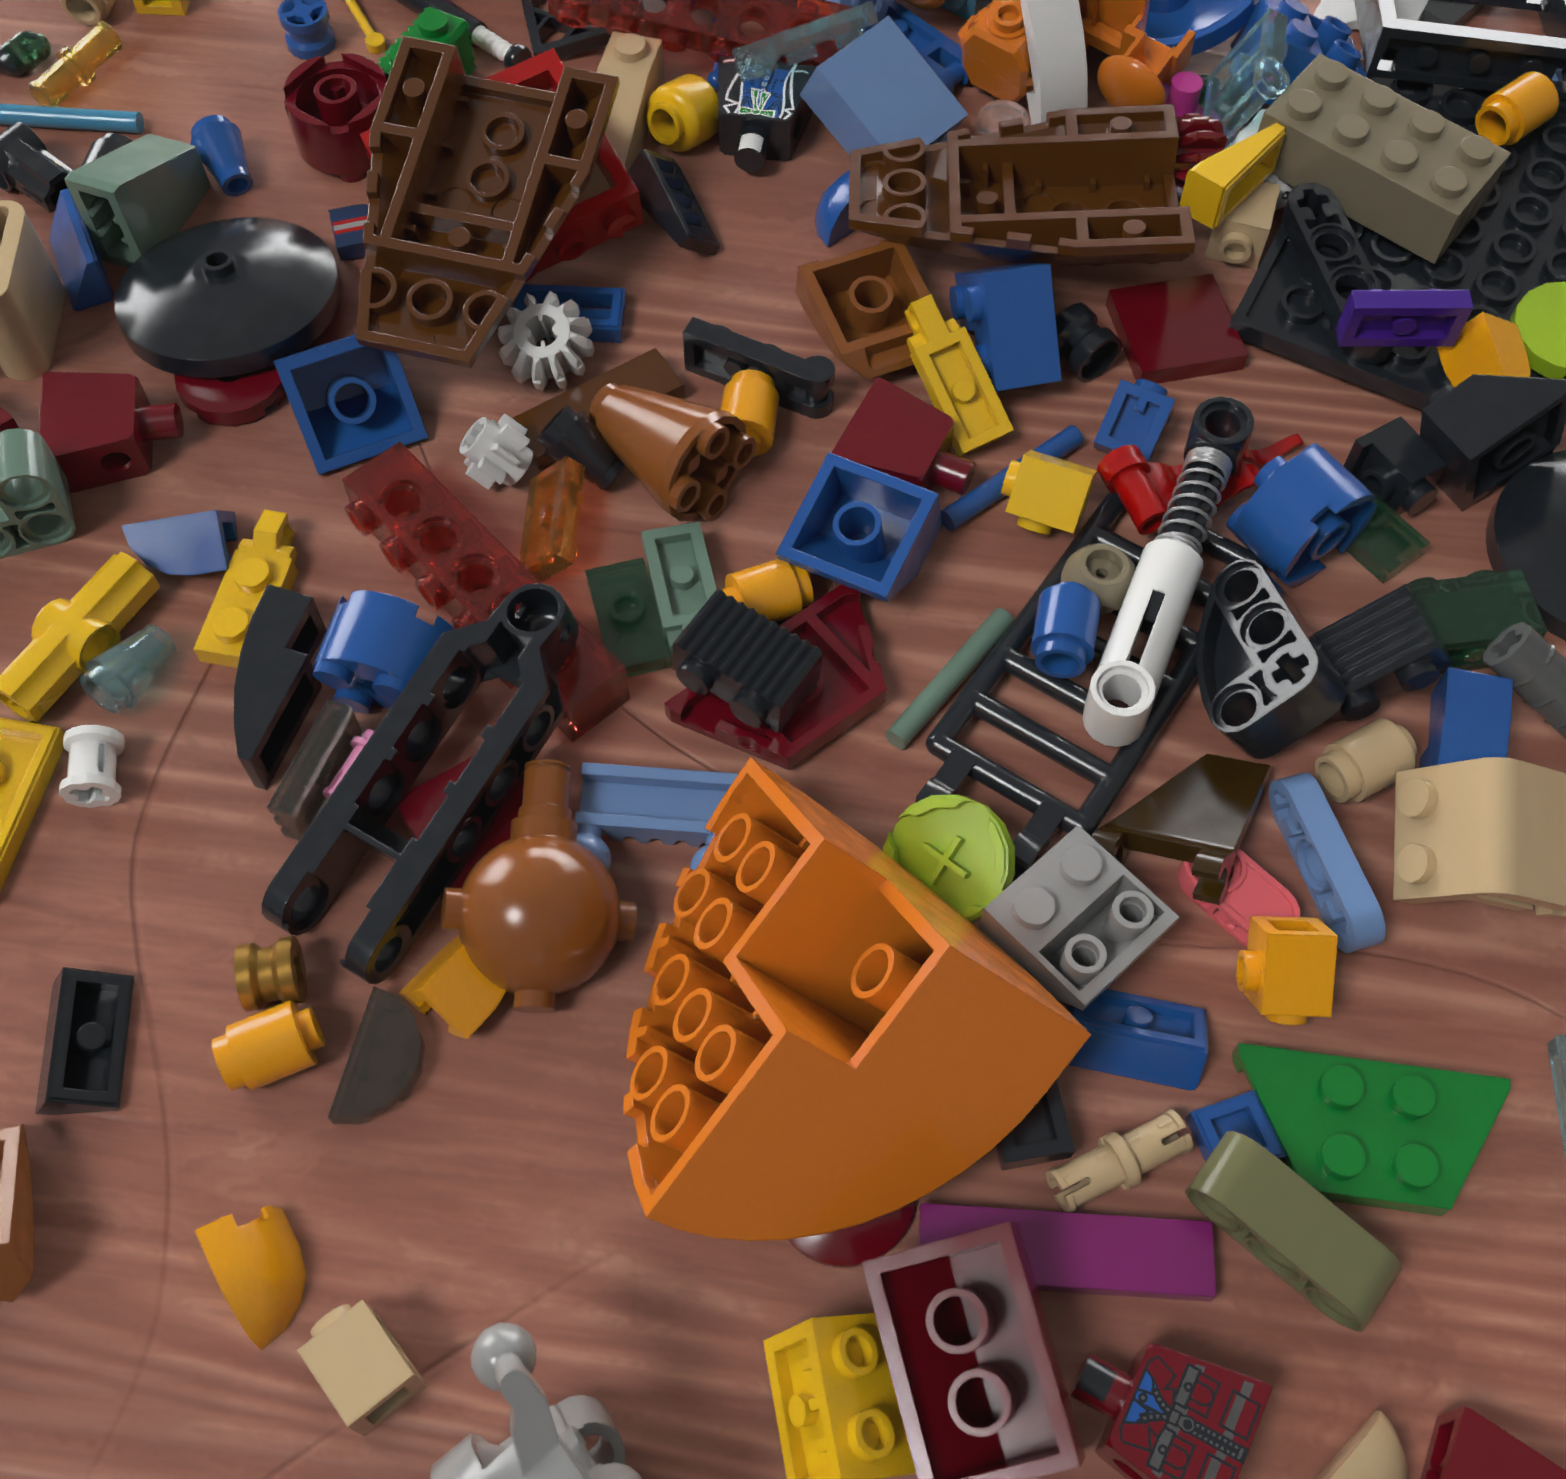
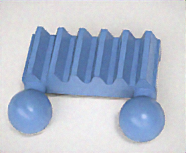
M583 762L581 770L583 786L579 812L576 811L575 821L578 823L577 843L590 850L599 858L608 871L611 866V853L607 844L601 839V835H607L612 840L619 842L625 837H633L639 843L646 844L651 839H659L665 845H673L677 841H685L691 847H699L701 844L706 843L705 846L694 854L691 860L690 868L695 870L715 835L706 830L705 826L738 774Z

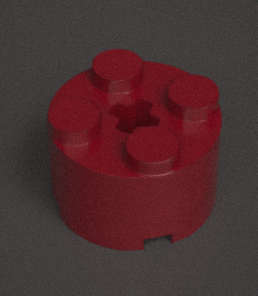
M341 53L343 61L329 63L325 62L324 55L311 58L297 66L288 75L283 87L285 109L299 154L309 166L318 171L338 175L344 182L354 183L366 178L367 171L371 170V163L360 133L371 128L387 83L383 69L376 62L358 54Z

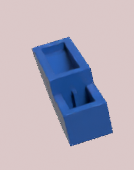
M1448 667L1431 692L1428 747L1420 757L1419 768L1477 758H1507L1512 712L1513 679Z

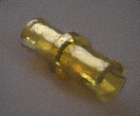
M98 21L72 47L63 46L57 52V61L36 80L28 84L29 92L41 106H59L80 85L89 86L96 79L95 72L116 52H120L123 49L121 38L108 24Z

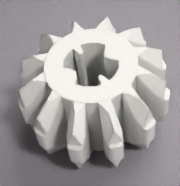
M549 291L543 304H537L536 299L527 293L525 297L527 308L521 311L510 307L506 315L511 324L498 327V338L504 344L500 348L499 355L504 365L513 366L511 372L518 382L523 383L532 377L535 389L542 392L547 386L549 379L554 378L558 387L565 389L567 386L565 374L570 371L575 375L584 376L586 369L581 358L591 357L594 354L593 343L587 338L593 331L588 318L579 317L578 305L572 299L560 305L557 295ZM551 337H555V341L550 345L546 346L542 340L541 347L537 346L541 339L546 338L548 343H550Z

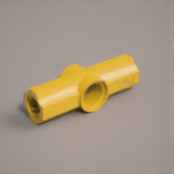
M121 551L118 555L113 554L70 601L58 598L44 606L36 616L32 626L31 637L33 641L0 675V702L20 718L30 723L32 721L38 722L82 672L95 674L107 667L115 657L120 646V631L160 588L155 576L146 570L138 560Z

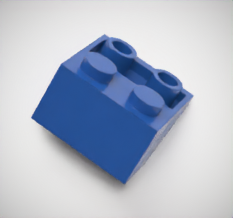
M1259 0L1249 21L1241 28L1230 45L1244 93L1271 105L1319 53L1343 63L1347 68L1367 78L1360 61L1361 53L1355 48L1350 36L1352 33L1351 29L1336 17L1327 15L1323 20L1310 14L1309 9L1299 0Z

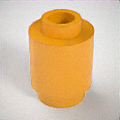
M1531 71L1522 74L1486 98L1482 103L1481 109L1477 112L1475 118L1478 134L1489 139L1497 146L1516 143L1556 114L1559 105L1557 90L1552 81L1542 73Z
M750 369L739 371L725 385L720 409L729 411L745 424L746 434L756 440V449L753 457L770 450L773 445L779 405V394L775 388V383L764 372Z
M779 559L727 574L725 588L722 589L727 596H733L737 602H743L747 608H754L758 615H765L769 621H775L776 623L793 617L802 611V608L811 605L814 598L807 570Z
M291 999L227 1025L226 1034L212 1039L211 1044L217 1067L227 1087L231 1091H235L247 1086L249 1090L253 1091L316 1065V1049L325 1046V1039L312 1008L308 1007L300 1011L297 1004Z

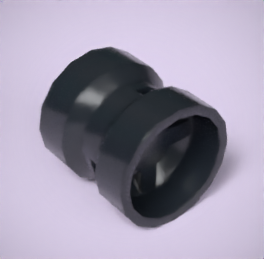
M1082 302L1068 306L1056 316L1059 357L1068 359L1067 366L1069 370L1081 382H1089L1100 377L1113 365L1121 353V340L1111 329L1106 327L1100 328L1097 315Z

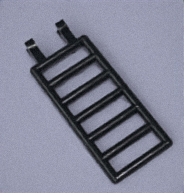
M1108 492L926 739L927 750L933 756L944 761V764L918 793L915 803L931 795H959L969 779L973 778L1034 814L1025 828L1013 840L1015 847V875L1012 880L1013 882L1040 859L1059 829L1068 834L1079 825L1092 836L1197 678L1196 654L1199 630L1196 632L1182 624L1174 648L1184 653L1170 674L1164 673L1143 733L1139 739L1131 744L1121 746L1110 763L1105 762L989 696L1005 672L1083 715L1088 690L1068 678H1056L1044 674L1036 667L1035 660L1021 653V651L1033 635L1041 592L1050 586L1061 583L1063 567L1074 552L1089 544H1109L1124 551L1133 561L1135 568L1137 567L1144 548L1110 530L1123 511L1127 512L1117 493ZM1211 529L1205 530L1207 532V539L1205 542L1200 543L1203 553L1226 565L1241 559L1255 560L1267 572L1268 568L1249 549ZM1199 578L1191 601L1205 607L1213 584ZM1114 610L1110 613L1118 616L1120 610ZM1099 636L1096 638L1095 652L1092 661L1098 664L1108 642ZM1131 655L1129 661L1139 665L1141 659ZM973 716H976L1093 783L1094 787L1077 810L958 741L957 738Z

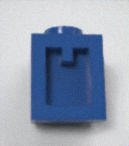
M1121 379L1095 437L1093 448L1110 453L1121 446L1136 445L1149 463L1163 430L1172 417L1175 399L1168 397V391L1155 382L1137 379L1134 384Z

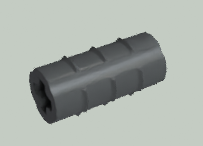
M1525 622L1514 624L1502 631L1488 645L1483 655V662L1499 677L1513 679V690L1523 699V703L1529 704L1532 709L1544 718L1545 723L1550 724L1553 729L1566 739V659L1555 650V645L1549 644L1530 625H1527Z

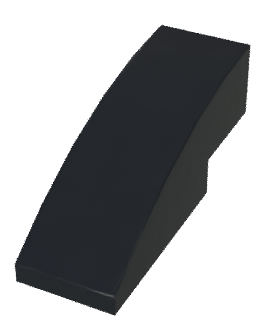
M270 584L267 585L252 615L240 651L234 686V731L238 758L254 786L264 790L268 789L322 688L321 682L312 675L314 670L311 659L327 631L313 597Z

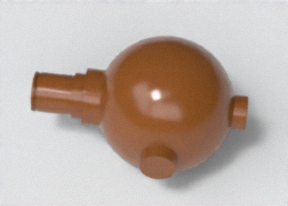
M538 759L525 763L522 806L518 809V817L511 820L510 840L499 844L485 854L471 869L462 888L445 887L441 908V928L458 930L460 941L476 968L499 988L514 993L513 1010L526 1013L554 1012L556 995L570 991L593 977L607 961L616 941L632 942L637 922L635 902L619 900L615 882L607 868L590 850L577 843L578 823L572 820V810L569 809L571 766L558 760Z

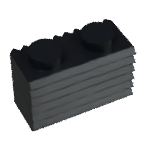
M1406 584L1314 633L1346 686L1345 700L1341 708L1331 717L1336 722L1344 720L1356 721L1373 714L1379 709L1381 699L1391 697L1394 692L1402 690L1411 692L1427 687L1439 678V670L1441 668L1450 667L1453 663L1421 599Z
M722 589L716 590L672 644L673 670L676 671L680 682L696 694L706 695L709 691L729 703L730 710L740 721L755 728L764 724L777 733L781 732L784 725L789 722L792 714L796 712L799 705L803 703L805 697L810 694L820 678L823 652L818 646H811L808 640H801L797 634H791L786 627H779L775 621H769L765 615H758L754 608H747L743 602H737L733 596H727Z

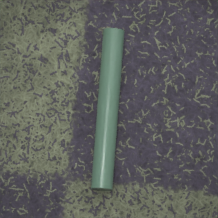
M996 608L885 732L887 740L898 749H905L993 649L1014 621L1008 611L1003 608Z

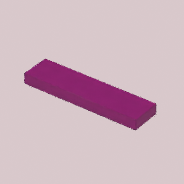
M921 1203L919 1207L918 1246L1008 1221L1018 1223L1038 1291L1211 1302L1217 1297L1213 1223L1209 1221Z

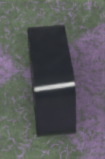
M1241 559L1228 564L1219 572L1204 607L1198 633L1196 662L1197 679L1202 702L1211 723L1243 753L1255 759L1268 758L1332 717L1341 708L1345 700L1346 686L1290 596L1255 560Z

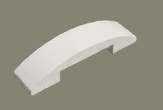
M1020 0L1034 84V91L1026 93L1031 125L1046 122L1047 112L1087 108V60L1079 0Z

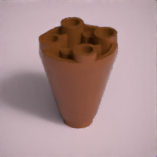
M609 383L602 387L590 405V421L596 425V429L606 443L660 507L679 521H693L700 516L707 521L717 518L726 507L728 501L727 490L734 482L738 471L751 461L755 453L756 440L746 434L745 424L729 411L632 385H618L616 383Z

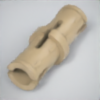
M1168 1109L1160 1116L1121 1136L1116 1132H1111L1099 1138L1097 1148L1057 1168L1053 1167L1047 1170L1046 1180L1049 1188L1058 1186L1062 1189V1191L1053 1194L1056 1202L1064 1212L1071 1213L1077 1207L1118 1186L1128 1190L1140 1184L1141 1174L1181 1154L1185 1155L1191 1152L1194 1145L1190 1133H1186L1181 1137L1175 1133L1187 1127L1184 1121L1174 1110Z

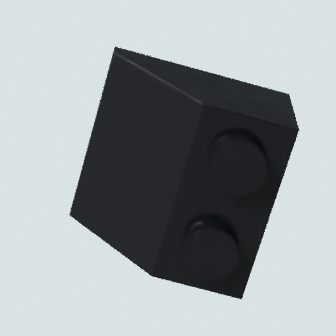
M1473 374L1456 387L1453 385L1442 387L1427 400L1422 410L1420 437L1447 464L1437 485L1461 511L1473 505L1560 444L1566 423V379Z

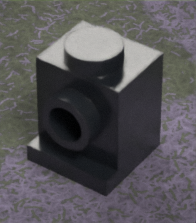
M1400 416L1356 439L1343 466L1376 497L1372 500L1377 502L1393 519L1405 512L1408 515H1414L1434 500L1438 493L1435 486L1447 464Z

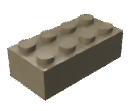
M1320 53L1268 107L1263 114L1258 129L1259 132L1275 123L1286 127V134L1276 168L1272 173L1279 180L1292 187L1303 183L1324 185L1335 194L1347 217L1433 264L1437 262L1485 204L1511 152L1493 144L1489 139L1466 130L1443 118L1439 113L1416 104L1395 93L1391 88L1380 85L1347 68L1343 63L1332 60Z

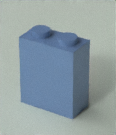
M889 15L816 67L800 93L803 100L849 156L851 150L921 137L925 145L947 141V132L956 130L968 116L966 110Z

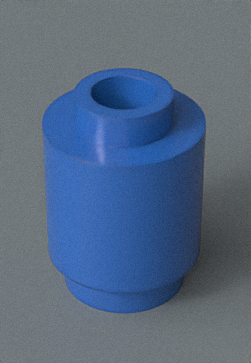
M1061 582L1046 588L1039 596L1031 652L1035 657L1036 667L1046 675L1056 678L1077 677L1085 671L1086 665L1094 657L1101 601L1095 593L1084 585L1077 582Z

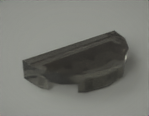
M373 986L328 1115L333 1124L361 1125L369 1122L370 1117L386 1112L397 1101L403 1102L409 1097L423 1070L425 1044L414 1014L396 995Z

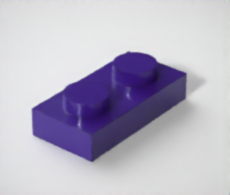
M1440 289L1352 290L1336 327L1339 347L1454 346L1473 310L1470 291Z

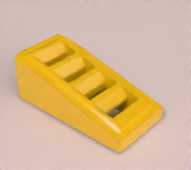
M1275 123L1195 165L1187 172L1179 207L1190 206L1193 219L1211 229L1215 226L1217 227L1275 171L1286 134V127Z

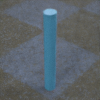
M0 104V125L12 126L17 122H22L28 127L125 133H142L144 130V118L141 112Z

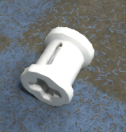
M81 725L67 730L63 737V746L69 752L67 778L63 779L59 785V796L64 798L65 802L87 808L111 806L119 802L122 788L116 782L117 756L125 749L123 734L113 728L100 725Z

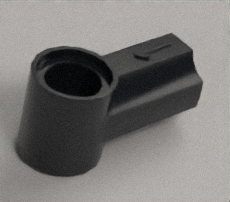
M17 122L0 134V188L6 192L17 188L48 212H55L60 190L68 188L64 179L73 169L51 155L44 143L31 128L22 122Z

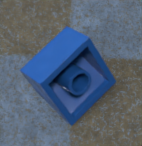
M356 334L273 361L318 475L428 438L397 352L359 345L356 340Z
M828 452L775 553L776 557L779 560L888 602L918 575L942 527L939 493Z

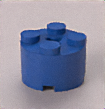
M1313 443L1288 462L1282 456H1277L1269 461L1254 479V484L1259 488L1248 502L1242 504L1232 513L1226 523V527L1271 572L1291 587L1306 582L1325 569L1326 566L1319 559L1329 553L1334 547L1342 554L1358 538L1376 511L1377 504L1372 501L1376 497L1327 450L1320 447L1317 443Z
M352 591L348 602L344 596L338 601L313 664L314 671L312 675L318 681L336 690L333 701L347 710L367 714L372 705L390 709L441 634L455 628L438 615L434 626L415 617L419 605L408 600L375 591Z

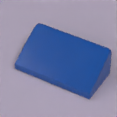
M69 189L60 190L50 230V244L72 308L75 311H81L112 301L114 293L99 252Z
M1110 989L1103 991L1084 1010L1067 1004L1066 1010L1091 1034L1069 1063L1070 1066L1189 1091L1195 1090L1198 1087L1208 1056L1206 1010L1203 1008Z

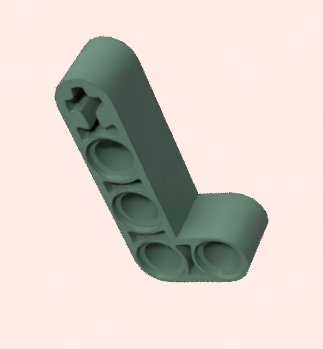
M16 428L0 432V559L67 541L76 530L68 480L45 439L40 434L28 429Z

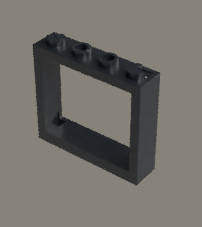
M1354 0L1366 76L1497 92L1522 74L1534 71L1548 77L1554 84L1559 99L1566 100V0H1447L1538 11L1545 36L1400 19L1396 15L1394 0ZM1387 48L1397 49L1393 61L1381 60L1382 53H1385ZM1555 72H1556V76H1557L1558 81L1552 80V78H1553Z

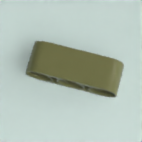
M1227 1131L1185 1190L1187 1198L1202 1214L1319 1311L1350 1330L1357 1332L1365 1330L1402 1271V1264L1387 1247L1266 1148L1244 1134Z

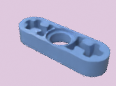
M1303 772L1272 781L1269 787V803L1273 817L1324 924L1338 935L1337 947L1344 953H1352L1381 944L1386 934L1385 920L1381 907L1317 780L1310 773Z

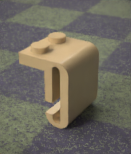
M0 200V367L9 378L27 381L42 376V373L47 372L51 366L66 291L23 206L15 201Z
M1501 757L1477 758L1396 772L1393 900L1408 904L1469 900L1514 911L1533 910V905H1535V915L1566 918V773L1517 759Z

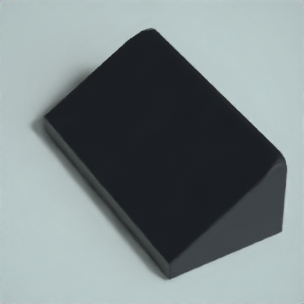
M62 968L53 983L35 1114L63 1115L117 1111L119 1109L134 983L133 975Z

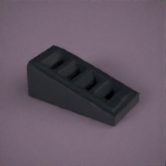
M647 149L640 151L628 174L639 190L641 206L679 247L707 255H716L721 246L677 162L671 157Z

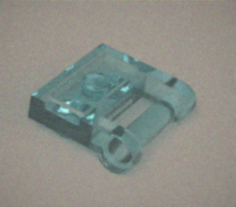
M1271 8L1208 75L1203 116H1213L1214 119L1221 120L1224 127L1223 134L1228 139L1226 148L1234 141L1235 133L1268 100L1277 99L1290 85L1289 74L1283 67V61L1288 51V44L1285 42L1288 17Z

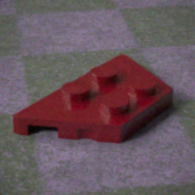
M841 584L779 626L786 627L791 634H797L801 640H808L811 646H818L823 652L820 678L816 686L812 688L810 694L805 697L803 703L792 714L789 722L784 725L781 732L777 733L764 724L758 728L746 725L732 713L728 702L710 691L706 695H699L688 688L684 689L664 703L665 715L675 724L790 770L886 702L887 687L881 666L875 659L872 633L869 623H865L859 601L860 591Z

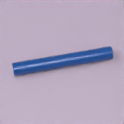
M1069 425L1033 450L1061 459L1083 444V436L1077 427ZM1008 467L941 510L943 526L949 531H954L1006 496L1001 494V489Z

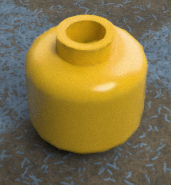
M694 74L678 76L659 86L650 95L646 106L647 124L653 137L668 150L675 152L689 151L711 139L719 131L718 94L712 85L701 76Z

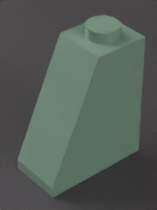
M153 134L144 135L69 172L64 179L102 261L130 268L150 248L164 239L179 233L211 187L196 146Z

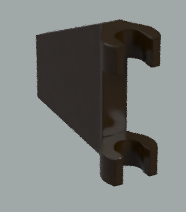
M1206 754L1118 817L1097 828L1091 837L1123 866L1128 849L1193 863L1192 875L1199 876L1193 892V899L1220 905L1227 890L1235 856L1270 776V765Z

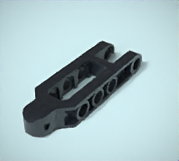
M542 583L526 584L516 588L506 596L487 620L441 634L272 879L261 904L262 914L267 920L291 935L299 936L308 932L326 913L370 848L394 864L367 903L366 907L370 911L351 939L345 954V960L341 959L340 964L362 980L375 985L384 981L395 971L443 900L445 887H450L454 883L524 777L525 763L536 759L565 715L557 672L575 647L579 637L578 623L561 593L552 586ZM521 603L520 608L515 613L516 606ZM501 678L519 688L493 727L487 725L480 736L484 741L457 782L454 783L450 780L443 790L447 797L418 840L412 837L409 841L385 827V824L481 682Z

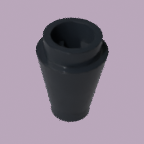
M568 404L557 412L536 438L546 448L544 451L545 455L589 482L594 483L601 490L605 489L625 466L617 458L615 452L606 443L584 411L580 410L577 413Z

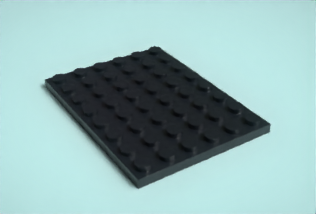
M1387 48L1386 52L1382 53L1381 60L1393 61L1397 49ZM1367 76L1368 79L1391 88L1395 93L1428 110L1439 113L1443 118L1476 135H1479L1475 126L1476 114L1481 109L1485 99L1496 92ZM1559 99L1556 114L1543 125L1514 144L1499 146L1511 152L1487 201L1435 264L1347 217L1383 290H1469L1473 310L1466 322L1482 312L1510 322V317L1516 306L1528 291L1545 283L1566 282V100ZM1282 222L1229 325L1230 328L1238 330L1243 341L1423 410L1425 403L1435 392L1446 385H1452L1444 372L1436 346H1394L1390 356L1384 362L1376 365L1357 363L1349 358L1342 347L1338 345L1335 332ZM1328 244L1316 246L1317 251L1325 257L1339 258L1343 256L1341 251L1334 246ZM1351 286L1336 288L1338 294L1345 299L1349 298L1352 290H1357ZM1531 369L1530 377L1546 378ZM1553 448L1551 451H1549V452L1546 453L1545 455L1552 453L1555 448Z

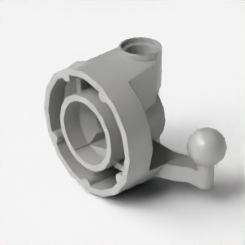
M496 1323L483 1330L476 1339L471 1352V1369L479 1382L493 1391H501L503 1397L510 1404L509 1428L511 1436L500 1445L488 1443L480 1435L469 1434L431 1466L430 1479L642 1478L630 1466L623 1465L625 1461V1445L605 1405L599 1400L586 1395L570 1396L549 1407L543 1389L531 1375L537 1360V1349L529 1332L515 1323ZM600 1435L597 1444L587 1451L585 1447L587 1443L583 1436Z

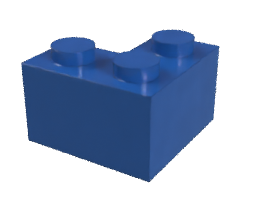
M1015 263L955 273L956 286H952L949 292L952 316L955 320H960L961 327L965 326L967 330L975 331L976 345L974 346L995 391L1062 381L1051 265Z

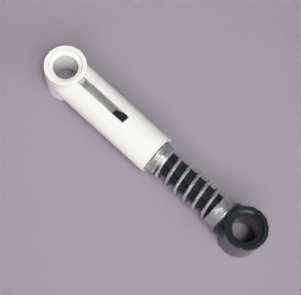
M1223 396L1209 398L1200 403L1195 410L1184 448L1182 473L1177 478V485L1172 491V498L1167 504V511L1163 515V523L1158 528V536L1155 540L1147 543L1143 549L1098 668L1091 678L1082 720L1088 734L1103 745L1113 747L1129 745L1139 739L1145 729L1203 570V560L1200 557L1203 549L1200 543L1205 542L1207 539V532L1205 530L1212 526V519L1210 517L1217 513L1215 505L1222 500L1220 492L1226 488L1229 478L1236 474L1241 467L1254 429V417L1251 410L1243 402L1234 398ZM1142 632L1150 636L1138 665L1129 660L1139 633ZM1107 700H1120L1128 704L1129 707H1115L1109 704Z

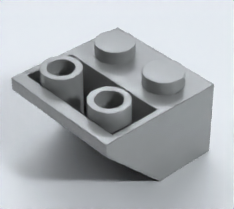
M1077 825L984 908L979 929L1018 962L1056 1000L1084 1010L1177 923L1179 916L1086 831Z

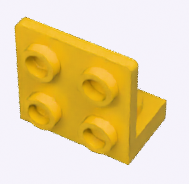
M875 1313L814 1317L763 1340L787 1479H889L916 1475Z

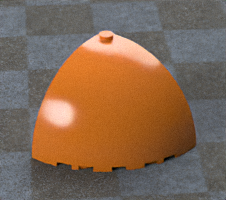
M750 757L705 826L706 830L715 835L697 869L692 870L691 868L683 867L675 885L678 887L673 905L674 921L672 925L669 923H659L643 971L654 977L647 1009L640 1007L634 1010L626 1059L636 1063L630 1079V1092L624 1096L623 1114L636 1120L638 1143L627 1151L634 1187L645 1217L680 1231L707 1237L743 1241H765L821 1235L859 1225L896 1211L936 1190L964 1172L992 1150L1025 1118L1044 1096L1091 1034L1018 962L941 896L837 816Z

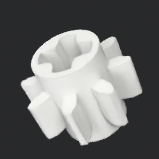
M505 413L498 423L486 417L478 419L465 434L459 448L460 453L467 457L463 463L468 467L465 474L487 490L495 481L500 485L502 483L507 486L515 484L524 475L533 458V451L526 446L530 442V439L525 436L527 429Z

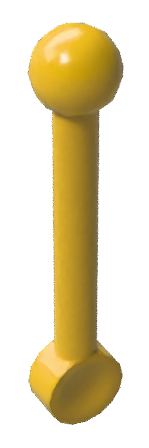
M343 0L366 36L367 50L372 54L384 52L386 50L384 36L381 33L374 32L356 0Z

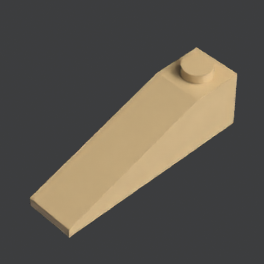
M613 31L599 63L597 73L619 77L620 85L605 135L628 172L636 157L642 151L649 133L646 107L649 97L659 86L665 84L662 39ZM596 163L590 181L574 205L611 189Z

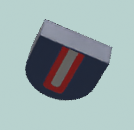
M357 204L328 210L340 261L365 257V247L362 241L363 226L367 222L368 205Z

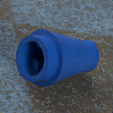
M209 115L198 120L191 129L192 138L190 145L196 146L203 165L218 181L226 195L235 197L247 193L253 186V180L248 170L239 127L222 115Z

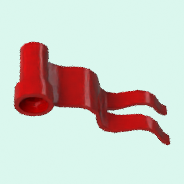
M1299 434L1288 436L1271 446L1259 450L1247 448L1241 467L1236 474L1229 478L1226 488L1220 492L1222 500L1215 506L1218 508L1242 491L1257 486L1254 484V479L1260 471L1259 468L1264 467L1273 458L1284 456L1291 450L1304 444ZM1125 445L1114 449L1099 462L1097 467L1098 474L1108 491L1113 494L1117 493L1140 535H1150L1158 532V528L1163 523V515L1167 511V504L1172 498V491L1177 485V478L1182 473L1183 464L1169 466L1160 462L1148 463L1140 448L1136 445Z

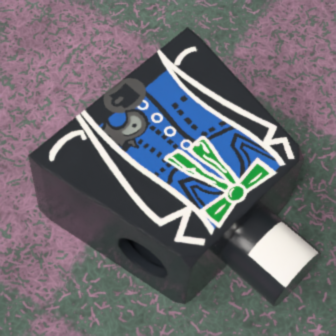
M720 55L718 60L719 150L724 155L734 156L735 164L746 172L761 170L764 167L765 160L786 162L792 159L813 114L812 109L803 100L800 93L815 71L816 66Z

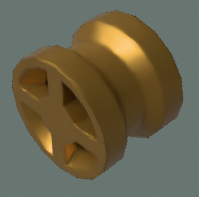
M296 936L279 938L270 947L261 948L256 943L237 945L234 954V975L238 997L242 1008L246 1012L264 1009L269 1001L274 1000L286 1002L292 999L296 1004L305 1002L307 993L306 969L302 949Z

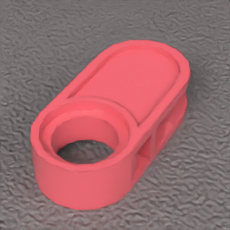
M1240 848L1235 856L1227 890L1220 905L1193 899V892L1199 876L1192 875L1193 863L1181 861L1177 878L1180 888L1186 896L1246 947L1248 944L1249 916L1300 917L1301 911L1298 902L1291 892Z

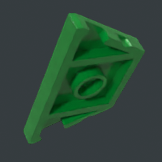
M1238 1043L1232 1051V1062L1237 1073L1244 1071L1284 1150L1286 1157L1282 1162L1319 1193L1333 1202L1442 1216L1452 1209L1511 1089L1510 1078Z

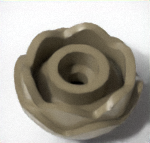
M1104 543L1089 544L1080 548L1068 558L1061 573V582H1077L1087 587L1100 599V615H1105L1114 610H1120L1136 568L1131 558L1121 549Z

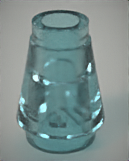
M148 624L141 631L134 633L87 661V671L80 677V684L95 703L111 713H119L124 707L133 708L168 661L169 656L175 652V644L161 628Z

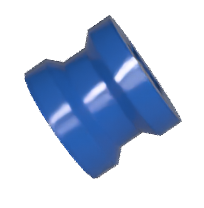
M284 0L280 4L277 12L281 26L287 31L285 40L288 50L293 56L309 60L322 55L326 56L334 49L336 38L333 27L328 23L330 16L324 0Z

